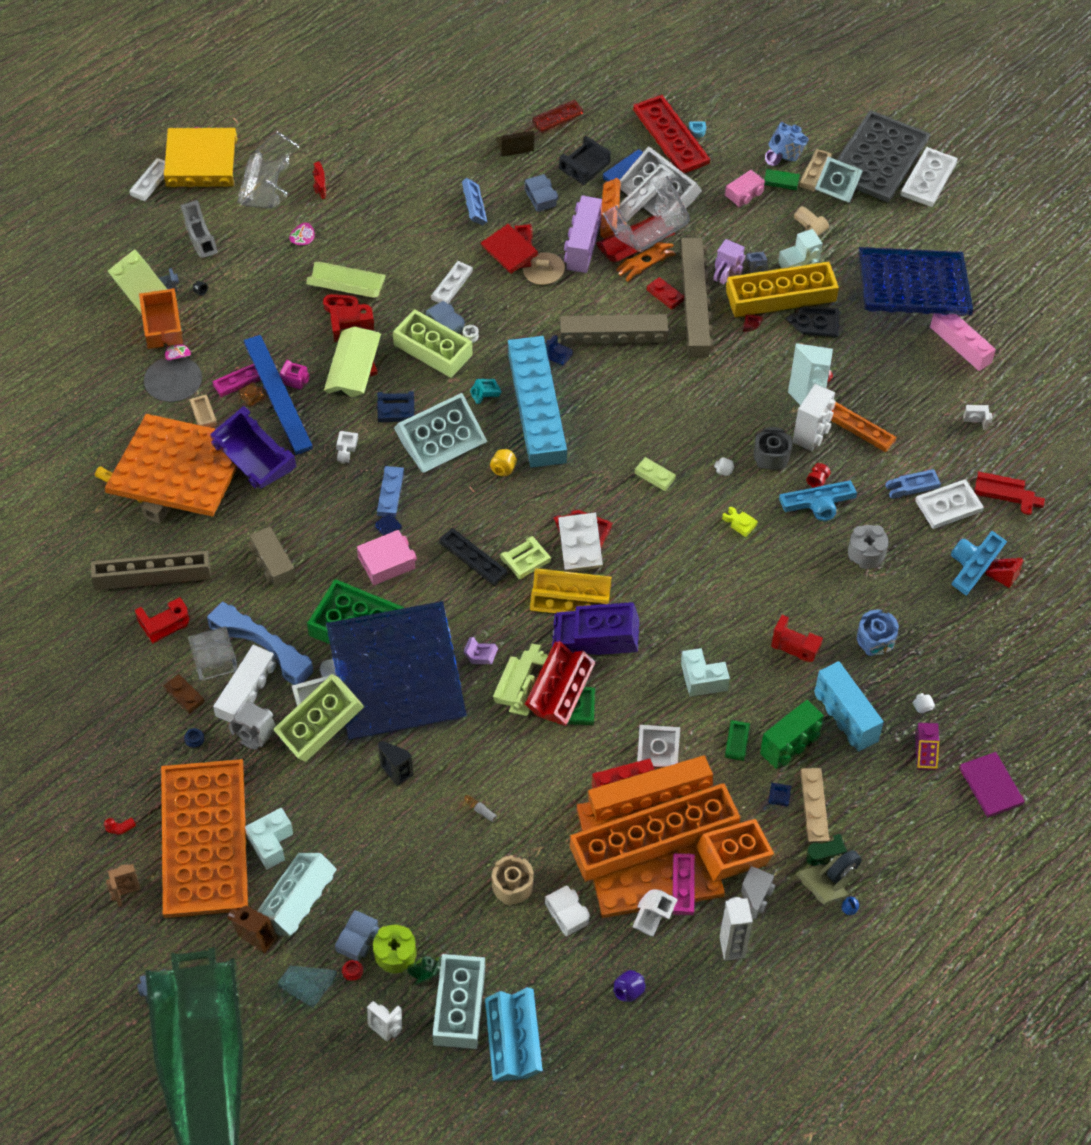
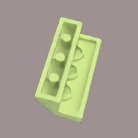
M314 262L312 276L307 277L306 284L374 298L378 297L385 275L323 262Z
M357 327L341 331L324 388L328 394L339 390L344 391L350 397L364 394L381 336L379 332Z

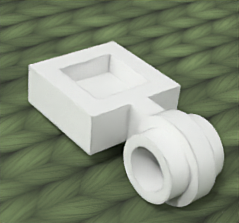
M340 431L336 449L339 450L337 461L341 462V464L349 463L350 452L348 451L355 452L358 433Z

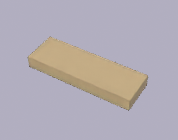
M819 149L815 150L799 182V187L811 191L816 190L815 187L828 157H832V153Z

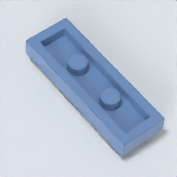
M466 178L462 181L469 217L473 222L483 226L487 223L479 185Z
M385 466L377 516L396 517L404 468Z

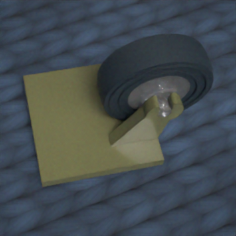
M851 850L843 855H836L825 867L821 864L799 871L796 875L801 879L803 885L813 892L816 899L825 905L846 898L849 895L844 887L857 875L856 869L861 864L862 858L856 851Z

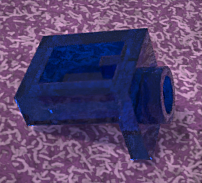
M556 335L545 343L548 359L562 366L573 355L572 349L558 343V336Z

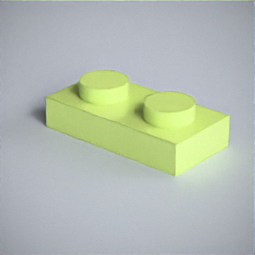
M646 457L635 468L636 475L664 491L676 479V474Z

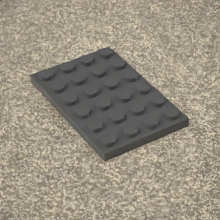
M870 110L837 160L862 170L855 188L856 190L889 203L930 139L931 134Z

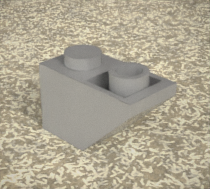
M753 866L750 867L744 879L741 893L744 899H748L751 916L756 919L759 912L763 914L767 905L765 899L767 895H772L776 885L773 884L774 875Z

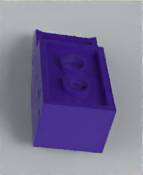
M634 602L576 606V611L557 612L554 616L552 646L554 642L561 641L573 653L583 650L586 654L596 655L638 652L640 620Z

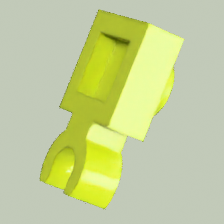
M729 507L728 513L732 515L723 513L722 519L725 522H732L731 528L745 537L757 526V520L743 511L739 515L733 507Z

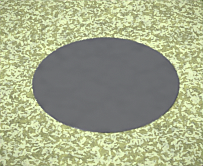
M184 357L173 360L160 359L148 368L144 377V385L148 393L158 400L167 402L180 401L190 397L197 391L202 381V373L198 365Z

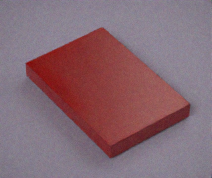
M506 224L481 242L482 247L510 274L539 255L538 251L509 224Z

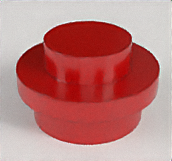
M349 960L342 967V975L348 981H356L363 975V966L356 960Z

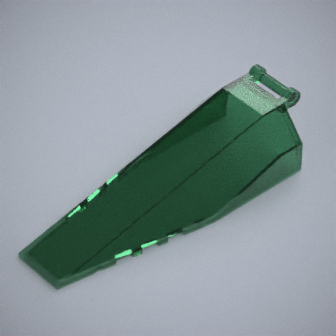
M209 947L208 950L181 954L173 952L171 953L172 970H145L154 1062L177 1145H239L244 1043L236 959L229 958V961L217 963L215 947ZM209 959V965L180 969V962Z

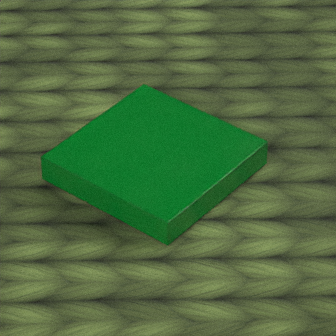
M584 687L567 724L594 725L595 687Z

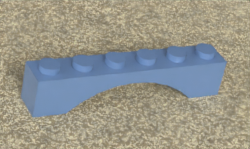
M222 601L207 616L209 628L222 637L247 639L274 653V658L281 668L283 678L291 684L304 683L313 673L312 661L308 656H302L293 646L286 645L277 635L270 634L262 625L252 622L249 616L242 615L234 606L227 605Z

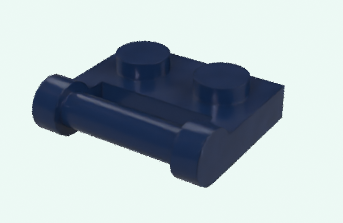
M414 391L392 394L377 392L378 422H402L414 416ZM409 400V403H383V401Z

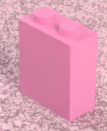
M399 530L357 546L358 558L373 585L415 569L416 554L414 550L409 549L406 536H402Z

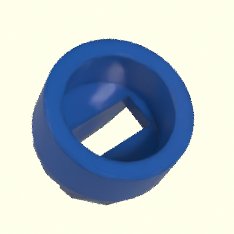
M852 896L845 898L842 903V911L847 915L856 914L859 909L858 900Z

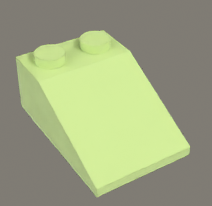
M136 249L108 270L109 274L141 314L139 293L167 289Z

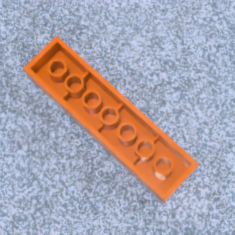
M722 783L570 835V849L584 881L587 882L696 844L704 833L739 824L741 817L725 784Z

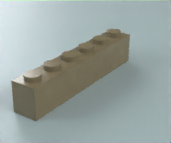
M667 314L560 316L561 344L667 342Z
M208 551L92 561L91 578L95 590L209 580L211 579V568Z

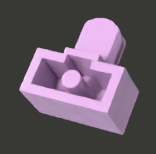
M727 239L724 240L717 251L714 281L718 282L720 280V283L724 285L727 277L742 274L744 269L742 263L745 259L744 246Z

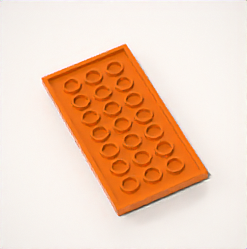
M243 759L161 766L163 917L228 913L232 909L239 911L243 906H248Z

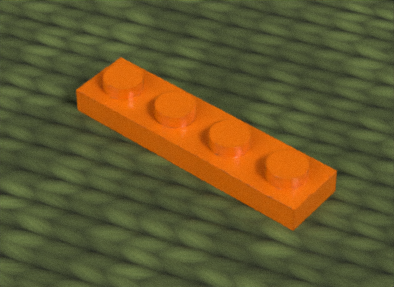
M618 178L603 184L600 235L604 239L618 232L621 181Z

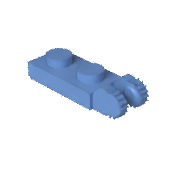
M934 469L900 476L899 478L887 481L885 484L887 489H893L889 493L891 498H900L903 495L937 489L941 485Z

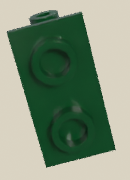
M425 956L407 967L408 974L417 979L415 985L427 981L439 973L441 956L435 959Z

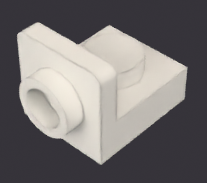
M966 405L963 415L964 422H982L983 430H987L988 425L992 423V413H989L988 405Z

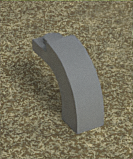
M198 200L180 205L188 234L197 254L203 258L218 253L214 237L210 235L204 222Z

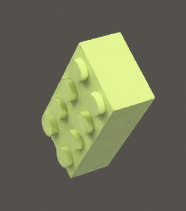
M415 309L393 331L394 346L450 378L473 355L472 341Z
M331 674L273 730L298 759L306 762L364 706L340 678Z

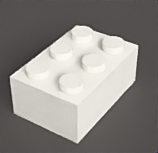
M814 384L798 408L793 443L810 451H813L816 445L819 446L821 444L823 434H827L831 428V423L829 422L834 414L831 411L836 403L834 401L835 392Z

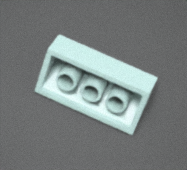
M796 343L788 393L800 405L814 384L826 388L833 349Z
M298 853L257 911L269 917L276 934L291 936L298 929V924L310 912V907L314 901L321 896V891L326 884L333 879V874L337 869L321 853Z

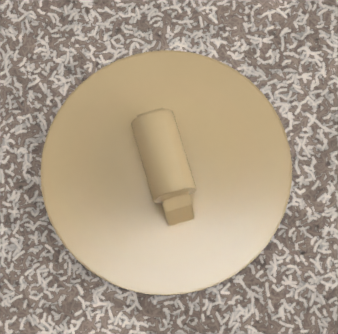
M547 252L538 253L539 255L532 259V267L523 268L525 277L530 282L538 285L556 282L565 271L563 260L559 256Z

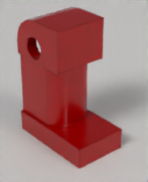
M360 304L330 308L334 342L339 341L340 329L361 327L366 330H374L373 312L369 305Z
M181 597L167 603V610L150 619L142 607L134 610L138 623L152 644L185 628L189 624L188 610Z
M781 615L774 628L771 647L782 650L806 662L814 661L822 645L823 638L809 633L807 637L788 629L789 617Z

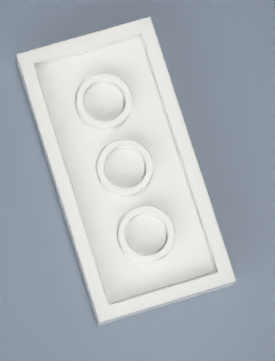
M926 147L904 185L900 196L932 207L957 164L958 158Z

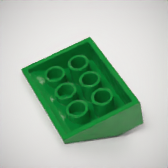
M334 579L307 622L308 635L378 665L389 646L404 607Z

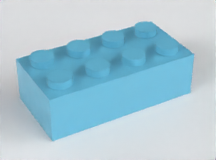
M838 661L820 670L814 691L815 696L819 701L823 702L827 713L836 720L838 728L844 731L850 745L854 746L859 752L877 743L884 721L842 664Z

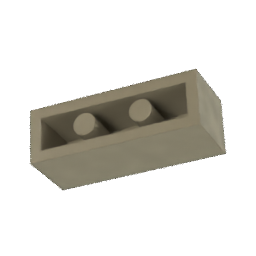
M271 527L249 535L251 543L248 545L252 554L256 553L257 563L260 568L263 567L265 569L264 574L268 582H272L276 588L296 579L294 567Z

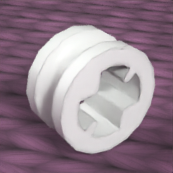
M467 325L463 328V337L472 341V343L478 340V328L476 326Z

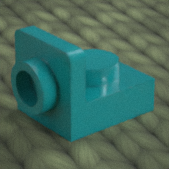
M476 379L470 393L476 404H480L484 397H499L502 391L495 379Z

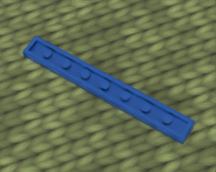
M261 335L244 340V345L295 455L312 450L313 445Z

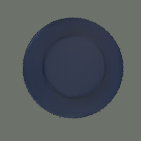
M196 728L189 729L184 736L185 744L190 748L200 747L205 740L203 732Z

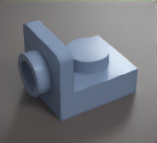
M763 252L746 254V261L750 266V274L768 271L767 258Z
M170 268V275L158 278L167 289L175 288V292H177L178 276L173 274V270Z

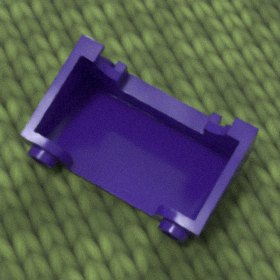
M243 406L210 434L213 440L211 444L216 450H222L249 478L248 481L254 488L262 489L295 469V457L289 450L285 451L283 447L280 448L258 426V422L248 416L250 411Z

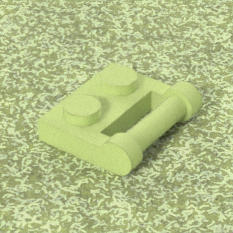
M533 536L509 552L505 551L500 554L503 563L508 565L519 580L534 572L535 568L539 569L551 562V557ZM531 548V550L527 551L526 553L522 554L521 556L515 558L514 560L512 559L513 557H515V556L519 555L520 553L526 551L527 549Z

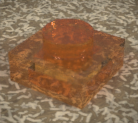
M254 382L238 391L239 396L248 406L264 398V393Z

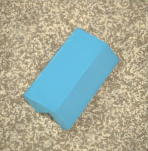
M527 987L513 995L499 991L485 998L493 1081L527 1079L542 1072L534 990Z

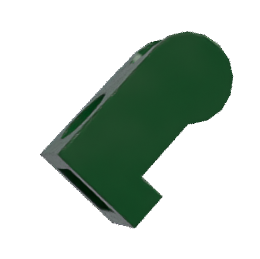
M841 833L833 835L830 842L811 844L806 855L808 864L811 866L826 865L836 855L839 856L840 854L847 853Z

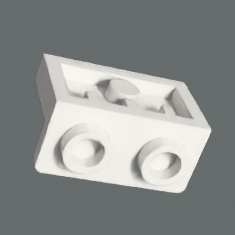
M374 1001L367 1007L368 1026L383 1039L388 1041L391 1037H396L401 1032L402 1009L399 1006L390 1014L383 1005H377Z

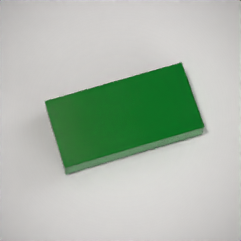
M766 169L764 185L797 190L800 174Z
M730 721L724 758L745 760L750 723Z

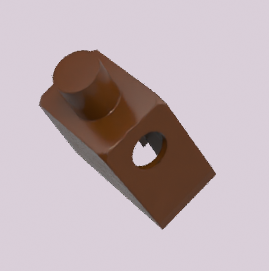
M243 906L239 911L232 909L227 916V919L232 922L237 935L264 954L278 938L269 917L248 906Z

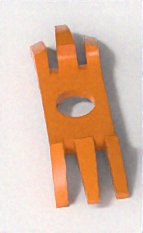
M657 242L631 259L627 258L616 270L622 276L633 269L626 277L628 282L636 274H641L642 270L660 260L663 261L669 256H675L674 251L667 250L674 247V245ZM648 256L651 258V261L644 262L641 258Z

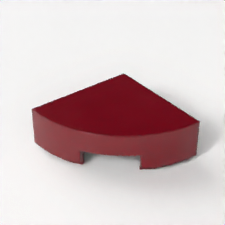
M746 314L743 332H750L759 328L763 317Z

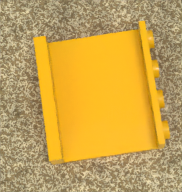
M168 128L164 167L166 187L234 186L233 163L235 144H237L236 128Z

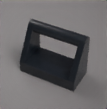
M384 741L378 743L380 766L396 786L414 776L412 755L407 750Z

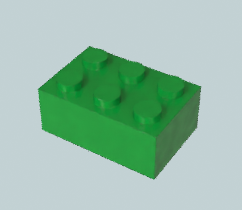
M805 700L763 733L760 754L775 769H778L781 765H787L796 753L798 755L805 750L806 745L810 742L814 743L819 739L824 715L808 700Z

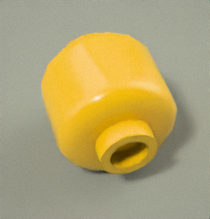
M500 449L494 454L490 462V468L499 476H508L515 468L517 458L512 451Z

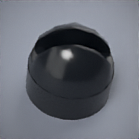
M196 281L192 289L197 295L203 296L208 291V285L203 281Z

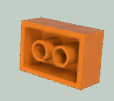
M756 819L704 833L695 846L713 882L747 872L751 866L755 868L764 867L774 855Z

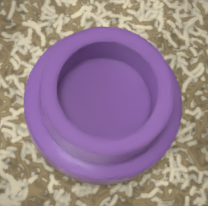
M769 150L765 155V160L769 165L776 166L781 161L782 156L780 152L777 155L772 150Z

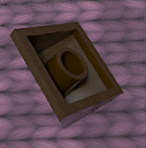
M534 131L496 137L502 157L534 151Z

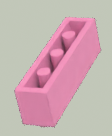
M947 305L933 313L930 328L978 371L992 363L996 349Z

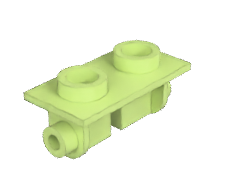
M533 675L525 677V683L522 687L523 691H520L517 699L513 701V706H511L509 712L528 716L530 709L525 705V702L536 682V678Z

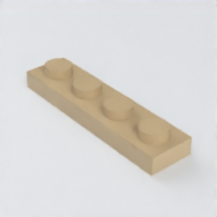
M801 768L800 774L808 845L829 842L822 770L821 768Z

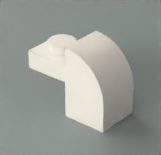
M652 889L648 891L637 906L641 909L633 928L649 936H654L661 918H670L678 899L661 890Z

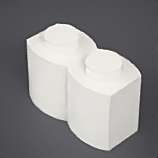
M568 886L545 897V904L566 937L587 926L590 917L585 906L582 907L578 903L579 897L574 889L571 890Z

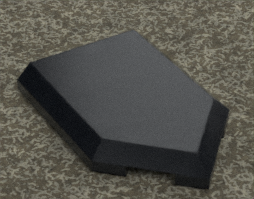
M803 306L796 313L790 314L785 318L801 334L838 337L839 308Z

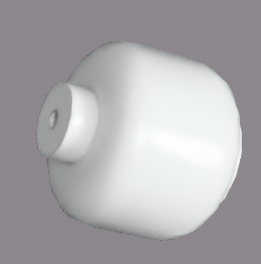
M722 457L719 461H716L714 468H717L716 472L718 474L728 476L733 472L734 463L732 460Z
M921 693L913 701V705L919 713H925L935 707L931 696L928 694L924 695Z

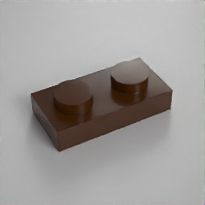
M179 674L163 685L164 690L189 714L205 702L204 698Z

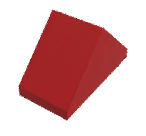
M1023 558L994 559L984 573L1010 588L1019 576L1024 560Z

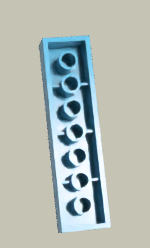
M544 336L508 340V357L530 468L567 463V447Z

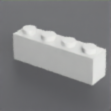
M252 645L214 704L216 717L231 722L246 702L254 703L257 692L260 688L264 687L267 676L276 667L274 653Z
M736 897L726 901L719 937L724 961L741 959L746 956L753 923L747 898L741 899Z

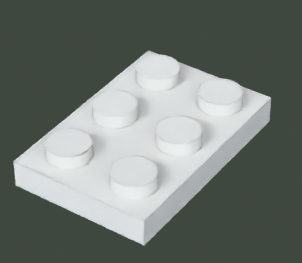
M966 479L916 496L915 500L933 529L983 512L984 508Z
M596 513L558 517L565 572L603 568Z

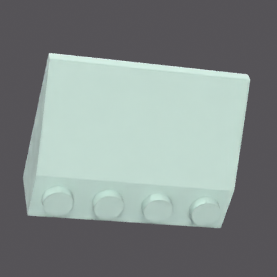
M463 393L418 413L394 427L401 443L422 473L487 442Z

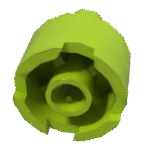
M400 925L383 926L375 935L373 941L375 961L385 972L393 974L402 973L410 964L415 962L417 956L415 938L409 928Z

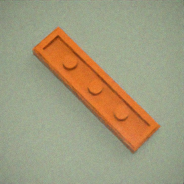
M835 403L831 411L834 413L831 419L832 422L884 452H887L896 441V436L839 403Z

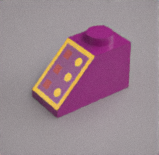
M918 723L915 731L917 770L938 769V723Z

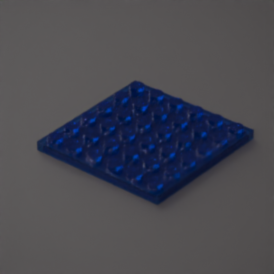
M859 247L858 253L865 310L871 312L887 311L891 313L956 314L960 316L973 314V304L963 252Z
M443 601L326 623L336 676L342 680L364 706L346 724L348 740L467 717Z

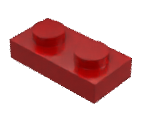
M660 277L647 285V291L671 310L684 301V295Z

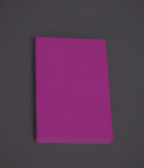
M997 752L960 764L959 769L987 818L1024 805L1023 797Z

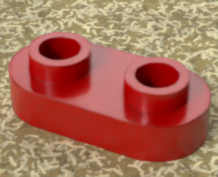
M330 294L323 299V307L327 312H330V308L358 305V299L351 295Z

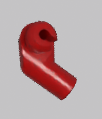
M108 818L104 821L105 830L108 833L122 835L136 826L132 818L122 823L115 822L113 818Z

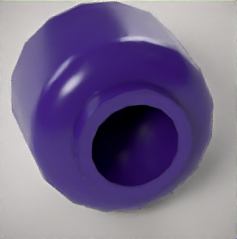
M633 970L625 971L614 981V994L621 1001L633 1002L645 991L644 977Z

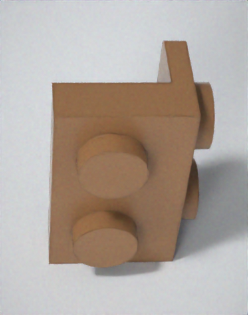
M133 864L121 865L117 869L108 871L110 879H107L106 883L112 901H117L118 907L123 906L121 895L141 890Z

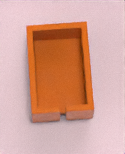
M175 288L139 293L147 348L164 347L166 343L167 346L184 344Z

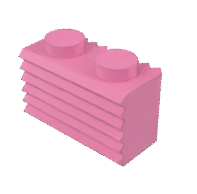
M749 170L726 186L725 196L738 207H741L743 204H748L753 197L760 196L763 193L765 181L757 173Z

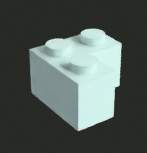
M810 229L797 234L796 245L780 251L778 263L782 269L819 263L822 242L814 230Z
M702 648L682 651L681 666L689 697L728 691L730 677L725 662L706 665Z
M281 807L245 826L247 839L266 870L285 860L283 848L279 842L293 835L292 824Z

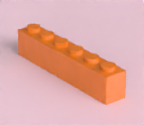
M705 755L590 789L588 790L589 803L596 821L605 820L621 813H629L641 807L646 808L654 803L666 802L674 797L686 796L694 791L705 790L713 786V773Z

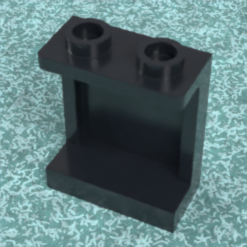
M588 136L583 138V145L571 155L567 156L563 153L559 157V169L583 185L587 184L611 163V151Z

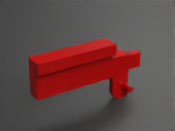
M978 471L974 489L976 495L1021 504V512L1027 515L1032 514L1033 506L1043 508L1045 498L1034 496L1035 492L1024 490V480Z

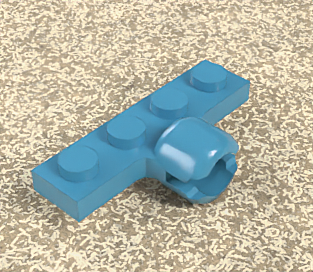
M851 480L779 494V501L785 512L810 508L819 521L825 522L831 520L836 515L837 508L834 504L835 502L854 499L857 497V492Z
M991 531L978 547L966 539H961L952 550L951 556L963 565V569L951 585L967 596L1007 541L994 531Z

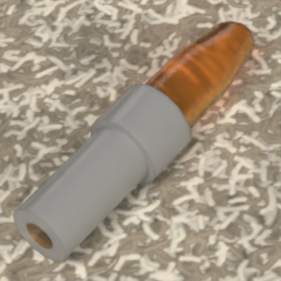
M465 795V802L474 808L477 813L482 814L491 822L496 820L497 815L487 809L484 804L469 795Z

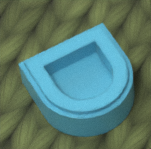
M689 122V131L695 138L705 135L706 122Z

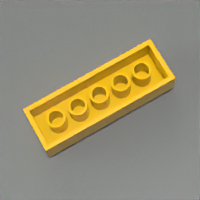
M830 262L727 277L726 294L734 317L836 302L839 290Z

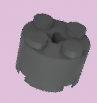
M768 427L760 434L758 433L753 452L757 466L769 470L784 469L790 460L792 438L784 433L783 429L778 427Z

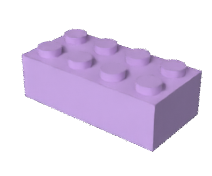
M581 196L580 202L576 203L575 212L577 214L573 215V228H569V240H566L564 250L567 251L564 257V262L567 263V270L587 273L601 224L602 199Z

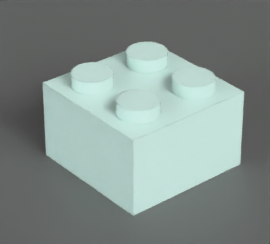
M828 157L815 189L850 203L862 170Z

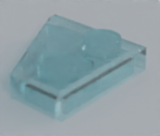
M290 966L278 981V986L314 1008L336 978L337 971Z

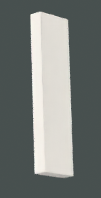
M661 163L620 203L619 218L626 223L674 177L673 172Z

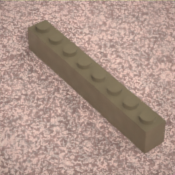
M681 238L680 252L688 357H709L710 350H713V339H710V336H712V325H709V322H711V312H708V309H710V298H707V295H709V285H706V282H708V271H705L707 269V258H704V255H706V245H703L702 238Z

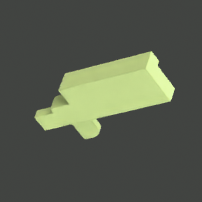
M531 644L529 651L524 650L520 660L517 657L510 656L493 695L495 703L513 706V701L517 699L520 691H523L522 687L525 683V677L531 674L535 664L544 665L548 654H544L541 651V645Z

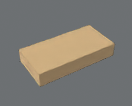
M207 394L189 399L197 425L205 427L217 426Z

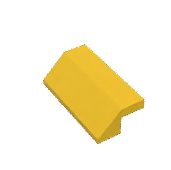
M535 568L530 610L557 613L576 611V606L609 604L612 577Z

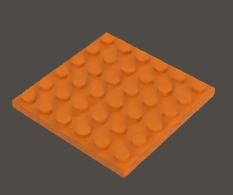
M146 414L106 484L105 493L213 517L238 467L221 449L218 451L211 444L213 440L210 434L216 429Z
M684 796L674 797V798H671L670 800H668V801H666V802H669V801H672V800H675V799H678V798H681V797H684ZM589 802L577 804V812L581 830L584 831L666 802L654 803L646 808L641 807L626 814L621 813L609 819L596 821ZM696 844L593 879L602 918L639 912L641 909L637 907L639 902L652 889L661 890L673 897L674 853L695 854L694 902L724 897L725 891L722 880L713 882L695 847Z

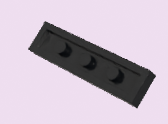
M451 528L439 539V543L493 586H496L508 575V570L454 528Z

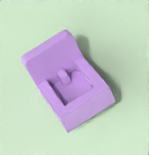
M470 637L465 646L464 654L472 664H492L498 648L495 644H478L474 637Z

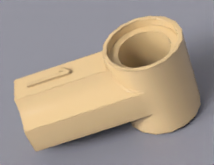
M801 206L794 214V218L806 227V231L813 229L817 236L829 228V224L824 217L815 216L806 207Z

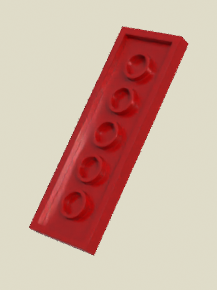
M663 95L633 105V111L671 163L681 172L687 173L710 164L708 155Z

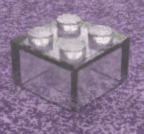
M226 626L188 636L200 681L231 673L238 669Z

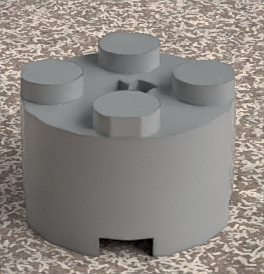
M879 525L857 526L851 534L848 556L850 560L859 564L860 568L871 569L878 567V564L885 559L888 548V537L884 529Z
M249 701L246 702L229 723V729L232 735L236 733L242 739L240 741L241 744L251 749H257L259 746L262 747L273 734V729L276 725L272 719L273 713L269 709H261Z

